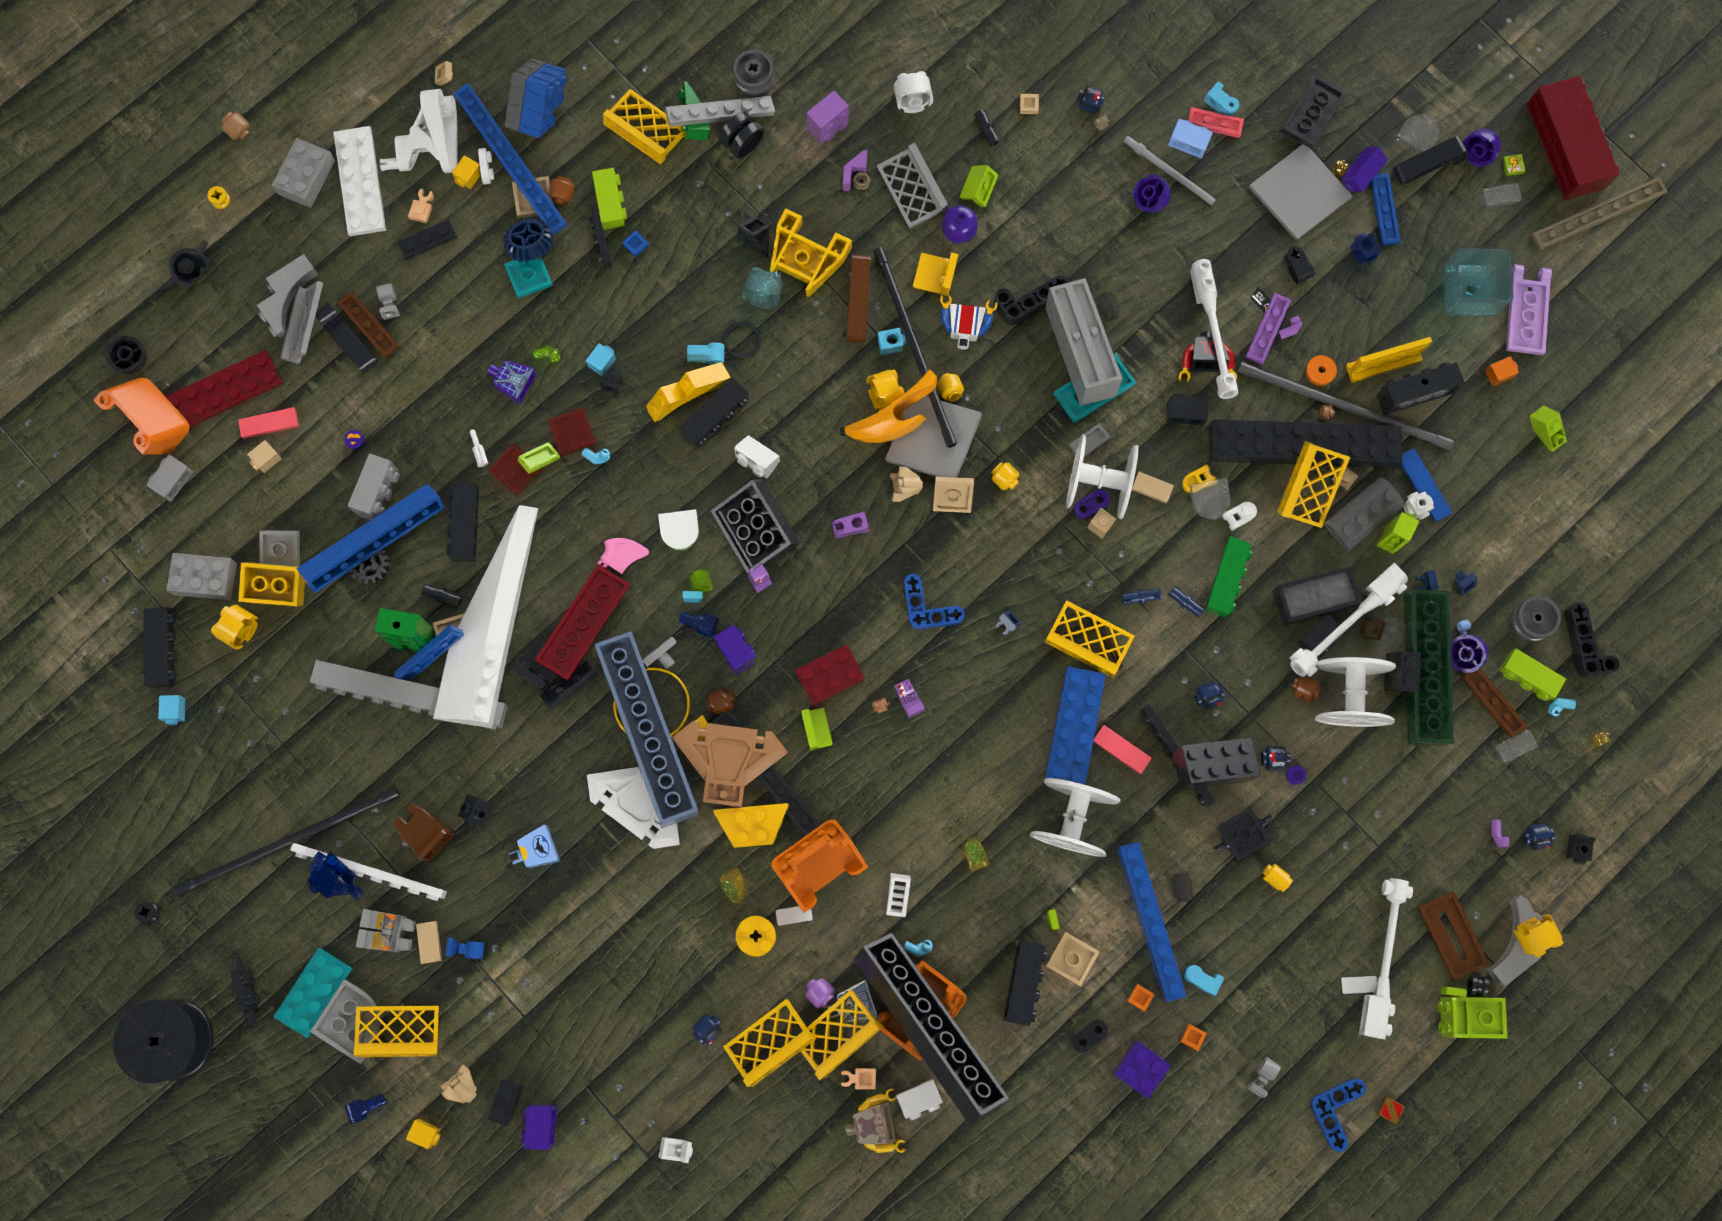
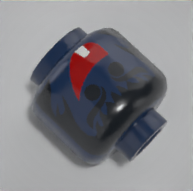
M1087 86L1084 91L1080 90L1077 101H1080L1079 107L1081 109L1095 113L1101 109L1105 96H1103L1102 90Z
M1212 681L1199 686L1194 697L1198 706L1201 705L1204 709L1208 710L1221 705L1225 694L1222 686Z
M1267 746L1261 752V765L1265 766L1268 771H1284L1287 764L1291 762V755L1287 753L1283 746Z
M1545 823L1530 825L1526 828L1525 833H1523V841L1532 850L1550 848L1555 841V834L1553 829Z
M705 1014L693 1025L694 1032L692 1034L703 1045L705 1043L712 1044L722 1033L720 1027L722 1022L715 1015L710 1017Z

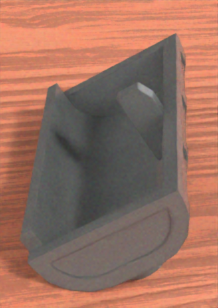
M1378 478L1323 523V525L1342 549L1348 553L1404 506V502L1399 493L1386 479Z

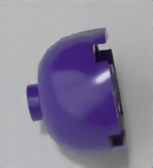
M1490 129L1475 130L1463 141L1468 151L1469 158L1467 161L1475 166L1485 167L1493 163L1501 151V141L1498 135Z
M1150 174L1147 175L1149 177L1138 181L1133 191V198H1135V205L1139 209L1148 213H1156L1168 205L1171 191L1164 179L1158 175Z
M963 205L950 208L944 214L941 223L943 234L950 242L956 244L971 241L978 230V219L975 212Z
M1475 635L1456 637L1449 644V653H1447L1450 664L1456 670L1464 673L1480 670L1486 664L1489 657L1486 643Z

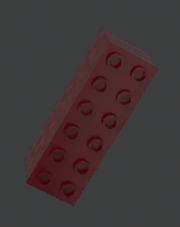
M1580 76L1539 87L1526 104L1564 200L1606 189L1620 174L1619 166L1614 161L1612 149L1608 146L1605 132L1601 129L1599 117L1595 114L1592 100L1586 92L1585 83Z

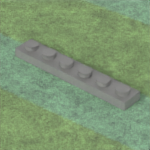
M771 96L665 108L669 127L728 121L741 111H746L753 118L773 116L775 113Z

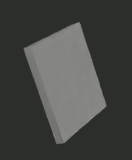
M1301 145L1249 186L1252 192L1296 241L1353 197L1316 154L1305 145Z
M925 396L905 410L903 420L920 414L925 418L927 417V419L913 432L893 440L885 460L888 463L907 467L935 477L958 478L982 413L941 401L949 425L958 443L954 447L947 448L929 397Z

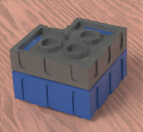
M531 58L529 62H526L514 72L511 77L504 127L538 138L547 133L548 129L555 124L554 110L564 101V94L562 92L567 82V76H565L566 69L548 63L545 64V62Z

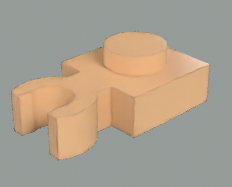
M420 189L418 192L420 199L419 201L413 200L408 217L411 220L427 224L433 208L429 203L433 200L434 195L430 191L427 197H423L424 190Z
M855 1068V1074H851L849 1071L841 1072V1075L849 1076L848 1082H841L842 1086L847 1087L855 1083V1089H875V1068Z

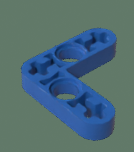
M910 574L905 578L906 603L909 623L912 628L919 630L960 624L963 621L965 613L959 606L926 610L921 578L916 574ZM910 579H914L915 582H918L915 585V592L908 594V592H912V586L907 583L910 582ZM918 597L921 600V604L914 607L910 604V599ZM946 611L948 612L947 615H952L954 611L961 614L958 620H955L954 617H948V622H945ZM934 613L941 614L942 621L939 623L933 622L932 615ZM925 614H929L928 621L930 624H926L927 620L921 621L920 625L913 622L916 616L924 619L926 618Z
M1353 1078L1315 1095L1310 1101L1311 1109L1328 1146L1334 1151L1342 1152L1348 1146L1347 1137L1334 1109L1365 1094L1366 1085L1360 1079ZM1353 1083L1360 1085L1358 1093L1356 1091L1347 1093L1344 1089L1345 1086L1348 1090L1353 1088ZM1336 1090H1340L1343 1093V1099L1340 1102H1336L1333 1099V1093ZM1318 1099L1325 1102L1322 1107L1325 1112L1329 1111V1114H1324L1320 1117L1319 1114H1323L1321 1108H1316ZM1328 1117L1334 1120V1126L1331 1129H1327L1324 1126V1120ZM1336 1130L1339 1131L1335 1135L1338 1139H1342L1341 1147L1333 1144L1336 1142L1334 1135L1329 1136L1328 1133L1335 1132Z

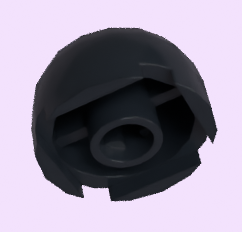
M119 336L114 338L107 347L106 360L108 364L122 374L139 372L147 361L145 347L135 337Z

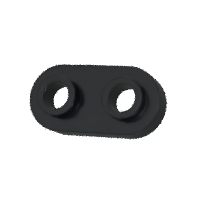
M1093 1020L1073 1036V1048L1081 1053L1089 1051L1106 1037L1108 1033L1106 1023L1102 1020ZM1096 1026L1101 1027L1099 1034L1095 1033ZM1082 1038L1086 1041L1084 1046L1079 1044V1040Z

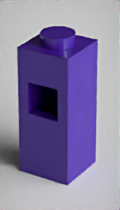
M1366 147L1342 176L1341 180L1347 190L1350 192H1362L1388 161L1379 147Z

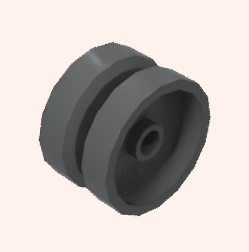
M747 50L742 52L736 58L733 65L734 81L737 90L749 98L762 97L772 89L774 84L773 63L770 57L762 51Z
M1541 596L1531 597L1520 603L1510 614L1512 631L1518 638L1527 642H1537L1552 635L1557 631L1561 620L1560 611L1556 604L1550 599Z

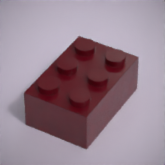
M847 644L795 670V674L812 707L863 683L865 679Z

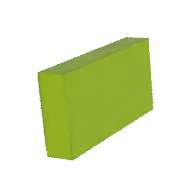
M548 442L520 455L518 462L530 474L559 460L560 455Z

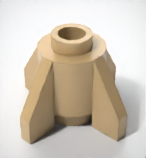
M899 467L898 473L890 474L892 481H894L893 502H900L918 494L923 488V482L920 477L907 467Z
M464 1064L461 1065L449 1081L440 1086L444 1090L442 1095L447 1100L459 1103H469L477 1095L475 1093L477 1087L474 1085L469 1069Z

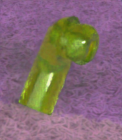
M549 346L532 351L535 360L545 356L550 357L551 362L560 360V352Z

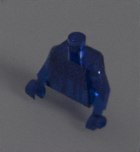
M318 851L309 866V873L311 875L307 879L312 893L320 892L325 898L351 895L356 901L360 899L359 896L365 894L360 886L356 887L353 885L358 876L333 853L329 852L325 856Z

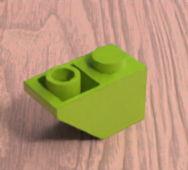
M1542 406L1530 415L1534 432L1550 451H1555L1567 442L1560 413Z

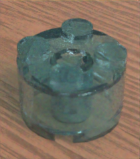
M753 267L752 271L747 275L742 292L743 299L746 301V298L751 300V305L759 308L770 309L772 305H774V308L777 307L784 285L780 279L781 275L777 272H767L758 267Z

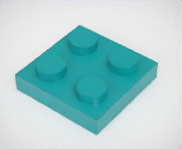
M542 257L541 259H535L534 262L530 260L527 264L524 260L521 263L518 260H513L504 264L518 299L553 286Z

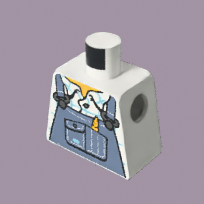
M866 980L837 995L839 1000L852 989L874 1018L877 1017ZM850 996L845 1000V1009L855 1010V1001ZM841 1011L831 1012V1018L841 1015ZM845 1012V1022L854 1021V1013ZM858 1014V1021L868 1019L865 1014Z

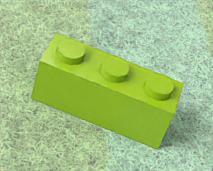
M614 168L592 171L603 230L625 226L624 219H627L626 209L621 206V202H624L623 192L618 190V185H621L619 174H615Z
M1402 512L1385 526L1376 546L1394 554L1411 540L1419 520L1415 519V516L1410 513Z
M1517 648L1509 651L1498 670L1503 673L1505 678L1515 680L1520 683V687L1533 691L1537 694L1538 698L1544 701L1555 699L1566 681V678Z

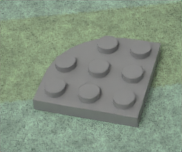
M344 979L310 1032L362 1064L366 1057L354 1058L356 1007L377 1005L365 991ZM360 1012V1020L365 1025L374 1018L370 1012ZM377 1019L368 1027L375 1035L380 1032V1022ZM365 1030L359 1035V1043H368L374 1037Z

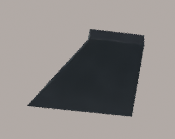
M757 216L738 226L739 239L769 258L770 225Z

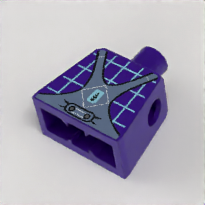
M507 360L504 361L501 368L492 364L488 370V375L495 378L493 381L495 388L519 405L537 375L534 368Z

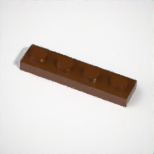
M352 291L337 302L385 359L400 348Z
M1481 669L1472 673H1466L1461 677L1463 682L1510 739L1527 727L1525 722Z

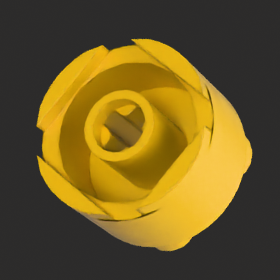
M895 369L886 370L867 377V385H871V389L868 390L869 396L875 409L879 408L878 412L905 393L903 387H899L897 382L898 375Z
M233 605L230 608L225 606L220 612L221 618L212 627L211 633L235 650L241 649L243 647L241 643L244 640L248 642L255 633L258 626L255 619H258V617L239 605Z
M1550 914L1542 915L1543 919L1537 920L1536 917L1531 918L1516 927L1517 930L1513 931L1525 954H1534L1535 957H1539L1546 953L1545 950L1551 947L1556 948L1563 944L1562 935Z
M751 916L739 924L736 931V942L745 954L760 957L770 952L774 947L776 931L771 922L766 918ZM754 931H758V934L762 935L761 938H758V942H754V939L751 938Z

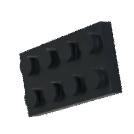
M1315 75L1280 132L1313 149L1347 92Z

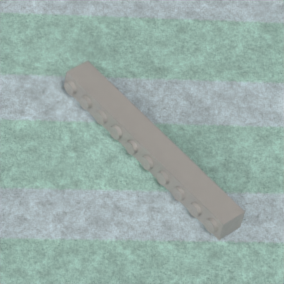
M319 660L315 662L310 683L315 685V689L326 691L328 688L334 690L333 693L343 696L346 693L353 694V698L364 700L367 697L372 699L371 702L383 704L384 701L389 702L390 706L399 709L402 706L409 707V711L420 713L421 710L428 711L430 716H434L440 688ZM497 702L492 728H484L496 730L497 727L502 729L508 708L505 703Z

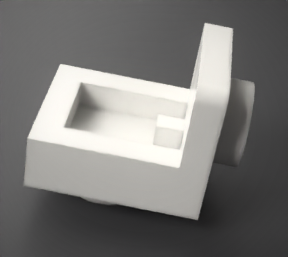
M662 1137L658 1158L688 1163L689 1158L692 1156V1143L682 1139Z

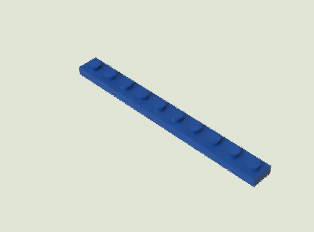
M469 83L454 92L453 94L537 215L541 220H544L545 224H548L553 235L566 227L567 224Z

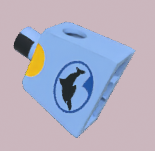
M546 825L519 839L517 843L520 850L509 853L513 864L524 861L527 868L560 861L548 826Z

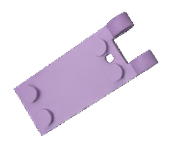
M1513 264L1510 271L1511 291L1506 351L1544 355L1546 353L1552 270L1541 267L1538 272L1537 281L1524 280V265Z

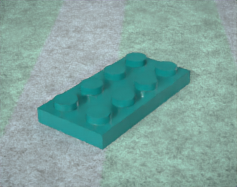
M1114 353L1113 355L1122 376L1117 397L1135 386L1137 382L1117 354ZM1072 381L1053 393L1074 424L1116 398L1112 397L1080 406Z
M318 948L274 1015V1018L305 1038H309L312 1034L310 1031L343 980H347L354 968L324 949Z

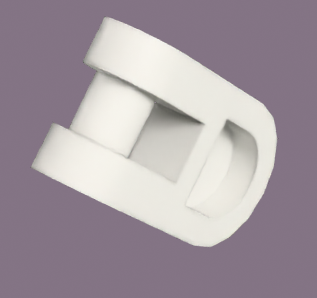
M1243 502L1225 512L1222 517L1230 524L1229 528L1231 531H1234L1251 521L1257 514V508L1251 502ZM1237 514L1240 520L1236 521L1234 515Z

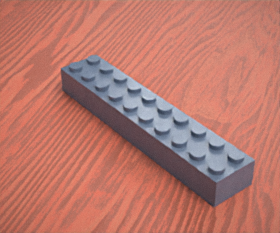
M630 631L594 644L661 829L697 816L698 809L632 632Z

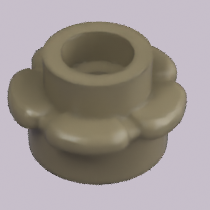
M1106 115L1100 117L1093 122L1095 125L1094 129L1098 128L1101 131L1109 126L1108 122L1111 120H1108Z
M859 172L853 177L856 189L865 190L869 187L871 179L866 173Z

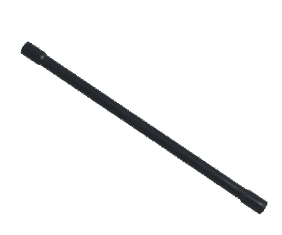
M883 247L874 250L878 266L881 268L920 375L923 377L929 369L890 269ZM935 388L928 396L940 425L946 447L951 448L958 443Z
M396 787L386 790L378 796L196 878L175 885L174 891L178 897L187 894L197 887L291 846L293 843L302 841L379 805L391 802L400 797L399 791Z

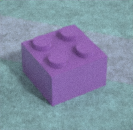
M835 91L831 92L806 113L807 130L820 144L831 140L839 129L843 130L848 125L849 105Z

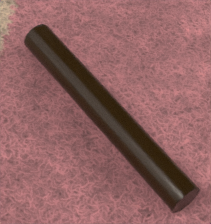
M1103 626L1098 628L1101 638L1108 636ZM1110 638L1102 640L1108 650L1115 648ZM1117 651L1110 652L1114 661L1117 663L1118 659L1120 658L1117 654ZM1123 660L1119 666V669L1126 665Z

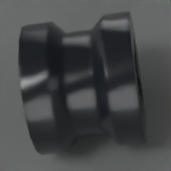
M605 371L603 375L604 381L601 382L600 387L610 392H618V384L622 381V376L611 371Z
M148 902L138 904L134 912L137 920L146 923L156 921L160 914L159 908L155 904Z
M1470 975L1467 982L1468 994H1480V996L1486 997L1489 992L1488 977L1477 978L1476 975Z

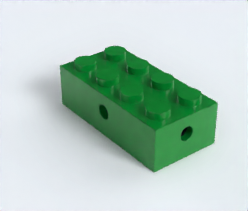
M383 608L379 610L375 632L380 635V638L385 639V642L393 646L394 649L405 650V648L412 649V652L417 653L433 639L434 628L420 615Z

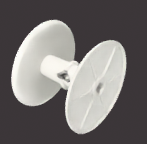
M1082 434L1072 468L1066 508L1072 506L1078 482L1097 485L1099 489L1107 487L1120 490L1117 514L1118 518L1122 519L1129 502L1134 481L1138 445L1132 447L1125 471L1106 468L1105 465L1100 467L1083 463L1086 436Z
M1359 657L1330 658L1317 662V667L1321 670L1346 674L1345 691H1343V694H1345V711L1318 714L1315 717L1316 721L1330 725L1375 727L1395 723L1394 718L1389 715L1365 712V695L1368 694V691L1365 689L1366 675L1391 672L1396 668V664L1381 659Z
M1054 778L1044 779V783L1048 787L1071 796L1067 811L1063 813L1065 819L1060 835L1033 831L1030 833V836L1041 842L1070 851L1106 857L1104 850L1079 841L1083 823L1087 821L1085 816L1089 801L1118 804L1120 798L1087 785Z

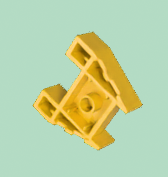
M785 209L777 224L770 276L774 280L778 270H781L807 283L806 296L810 297L844 264L852 249V240L835 232L829 246L825 248L798 235L803 225L802 216Z

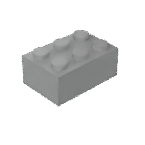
M296 138L272 187L278 195L311 208L335 159L330 151Z
M369 453L348 503V507L357 516L372 520L385 511V504L392 496V487L394 483L398 482L400 475L396 466L390 460Z
M172 553L166 591L177 596L232 600L237 563L231 558Z

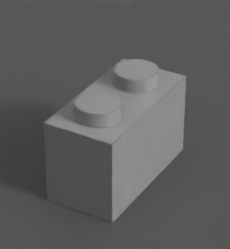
M168 455L167 458L161 461L156 473L149 477L146 486L171 502L194 471L171 455Z

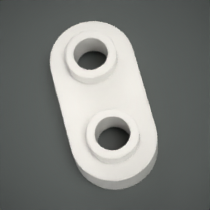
M486 148L478 149L482 182L484 185L491 184V180H494V172L492 168L490 169L489 165L492 162L491 152H487Z

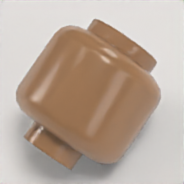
M238 112L228 113L221 121L222 130L233 140L239 138L243 140L250 133L248 131L249 122Z

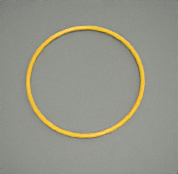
M657 667L645 668L646 671L658 670L673 676L681 684L686 694V714L680 726L670 734L672 737L683 727L687 720L690 709L688 691L684 683L672 672ZM614 702L615 718L621 729L626 733L624 726L619 720L616 704Z

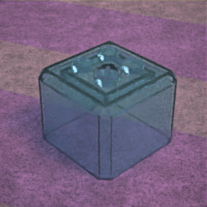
M1459 248L1443 266L1445 312L1449 316H1496L1514 298L1511 253L1507 249ZM1467 286L1473 287L1475 294H1470L1467 291Z

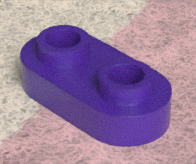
M1097 490L1080 499L1074 506L1075 515L1080 519H1087L1096 514L1100 508L1105 509L1110 502L1109 494L1104 490ZM1096 499H1102L1103 503H1097ZM1084 507L1087 511L1083 513L1080 511V508Z

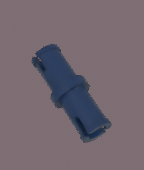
M1176 586L1167 595L1178 602L1182 609L1186 608L1197 618L1206 609L1194 601L1191 595L1187 596Z
M1160 588L1144 591L1143 589H1138V592L1121 594L1123 606L1162 600Z

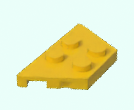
M789 803L713 810L734 848L771 845L775 843Z

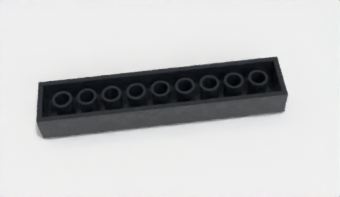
M1213 419L1209 425V462L1296 465L1306 441L1349 456L1350 459L1347 467L1397 468L1402 463L1401 426ZM1317 450L1314 459L1316 463L1325 460L1326 457L1323 452ZM1339 457L1331 460L1332 466H1341L1343 459ZM1327 462L1321 466H1329V464Z
M891 933L862 947L854 958L855 962L969 1126L971 1127L998 1111L1009 1100V1097L895 936Z

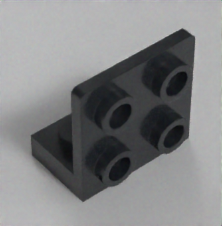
M537 640L520 662L515 660L511 667L541 691L545 692L558 675L535 662V658L545 645L540 640Z

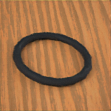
M737 322L726 329L722 342L729 355L744 359L751 357L757 352L760 347L761 337L755 326L747 322ZM747 326L756 333L757 344L750 353L740 355L728 348L726 342L727 335L734 327Z

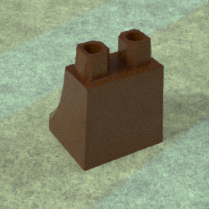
M412 803L406 810L412 816L411 820L407 823L400 817L393 825L397 829L398 835L407 843L421 861L429 863L455 833L429 811Z

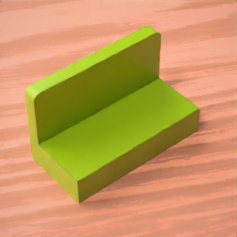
M988 165L972 166L959 198L962 200L972 199L980 207H986L998 174Z
M824 708L811 711L809 709L801 710L810 751L832 746Z

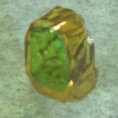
M975 838L968 839L964 845V855L970 872L989 866L988 857L980 841Z
M738 867L729 870L719 877L720 887L725 895L734 903H740L746 896L744 876Z

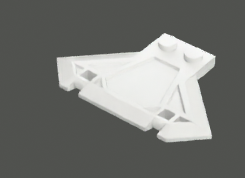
M639 767L587 775L590 801L595 805L599 801L605 804L602 810L641 840L645 836L651 839L648 844L650 847L656 849L680 845L677 823L661 829ZM607 790L613 794L610 798L605 795ZM653 825L659 829L657 833L651 830Z

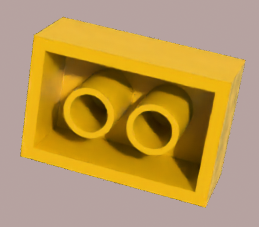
M241 563L238 602L303 606L305 581L299 574L297 566Z

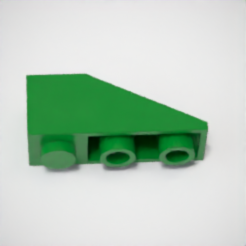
M684 82L683 88L679 90V100H682L681 105L701 103L688 82ZM709 123L682 125L681 129L682 132H685V139L707 140L710 125Z

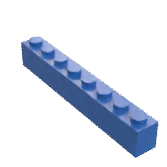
M427 483L298 567L297 570L315 594L445 507L440 497Z
M1136 842L1119 847L1117 852L1163 1002L1186 997L1140 844Z

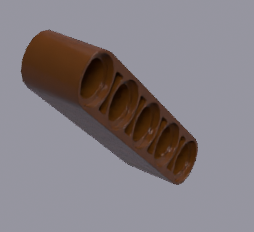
M852 255L847 327L848 342L865 343L871 255Z

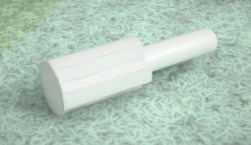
M472 429L470 430V435L474 444L472 449L478 467H484L489 463L484 448L479 444L476 432Z

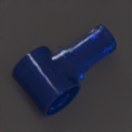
M681 612L679 617L680 623L694 627L697 633L707 637H713L719 618L706 613L696 616Z
M380 1094L366 1101L361 1099L355 1100L343 1107L350 1125L367 1119L370 1112L387 1105L384 1095Z

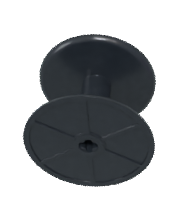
M150 1000L142 1002L131 1008L118 1023L113 1037L114 1056L121 1070L136 1081L160 1083L182 1080L195 1074L207 1062L214 1043L213 1027L206 1013L191 1002L184 1000Z

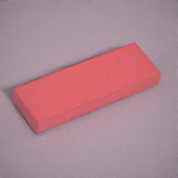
M1194 107L1190 108L1188 121L1192 124L1206 127L1211 132L1236 138L1241 136L1244 122L1242 118Z
M294 407L238 420L241 438L243 439L299 427L297 412Z
M1105 725L1101 727L1093 740L1095 744L1139 774H1142L1152 759Z

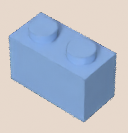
M1179 119L1168 145L1202 159L1213 132L1209 131L1206 127L1196 126L1188 120Z

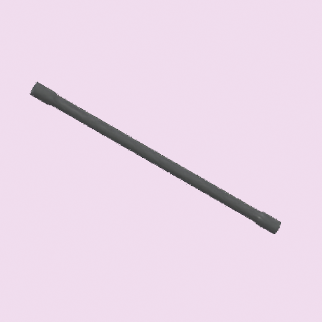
M1241 362L1238 372L1249 377L1266 381L1382 425L1401 426L1402 432L1431 442L1441 448L1450 450L1453 446V439L1425 431L1260 370L1250 364Z

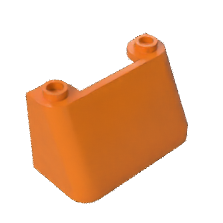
M137 378L103 390L94 399V402L104 410L112 409L117 405L139 429L134 436V445L142 454H171L189 432L188 421L147 378Z
M836 820L824 822L773 859L771 864L773 870L803 913L815 906L817 897L814 893L843 872L847 871L850 875H858L868 868L852 840Z
M921 961L920 964L916 965V968L954 1019L964 1006L967 995L924 961ZM889 1011L881 1012L876 1018L884 1026L881 1031L916 1059L922 1060L923 1058L892 1013Z

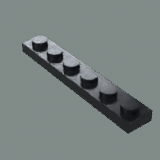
M1147 705L1140 710V717L1146 725L1149 724L1153 737L1157 741L1160 740L1164 746L1162 749L1166 756H1171L1173 759L1172 752L1179 747L1151 706ZM1206 787L1193 788L1197 795L1195 798L1201 806L1204 805L1207 808L1216 802Z

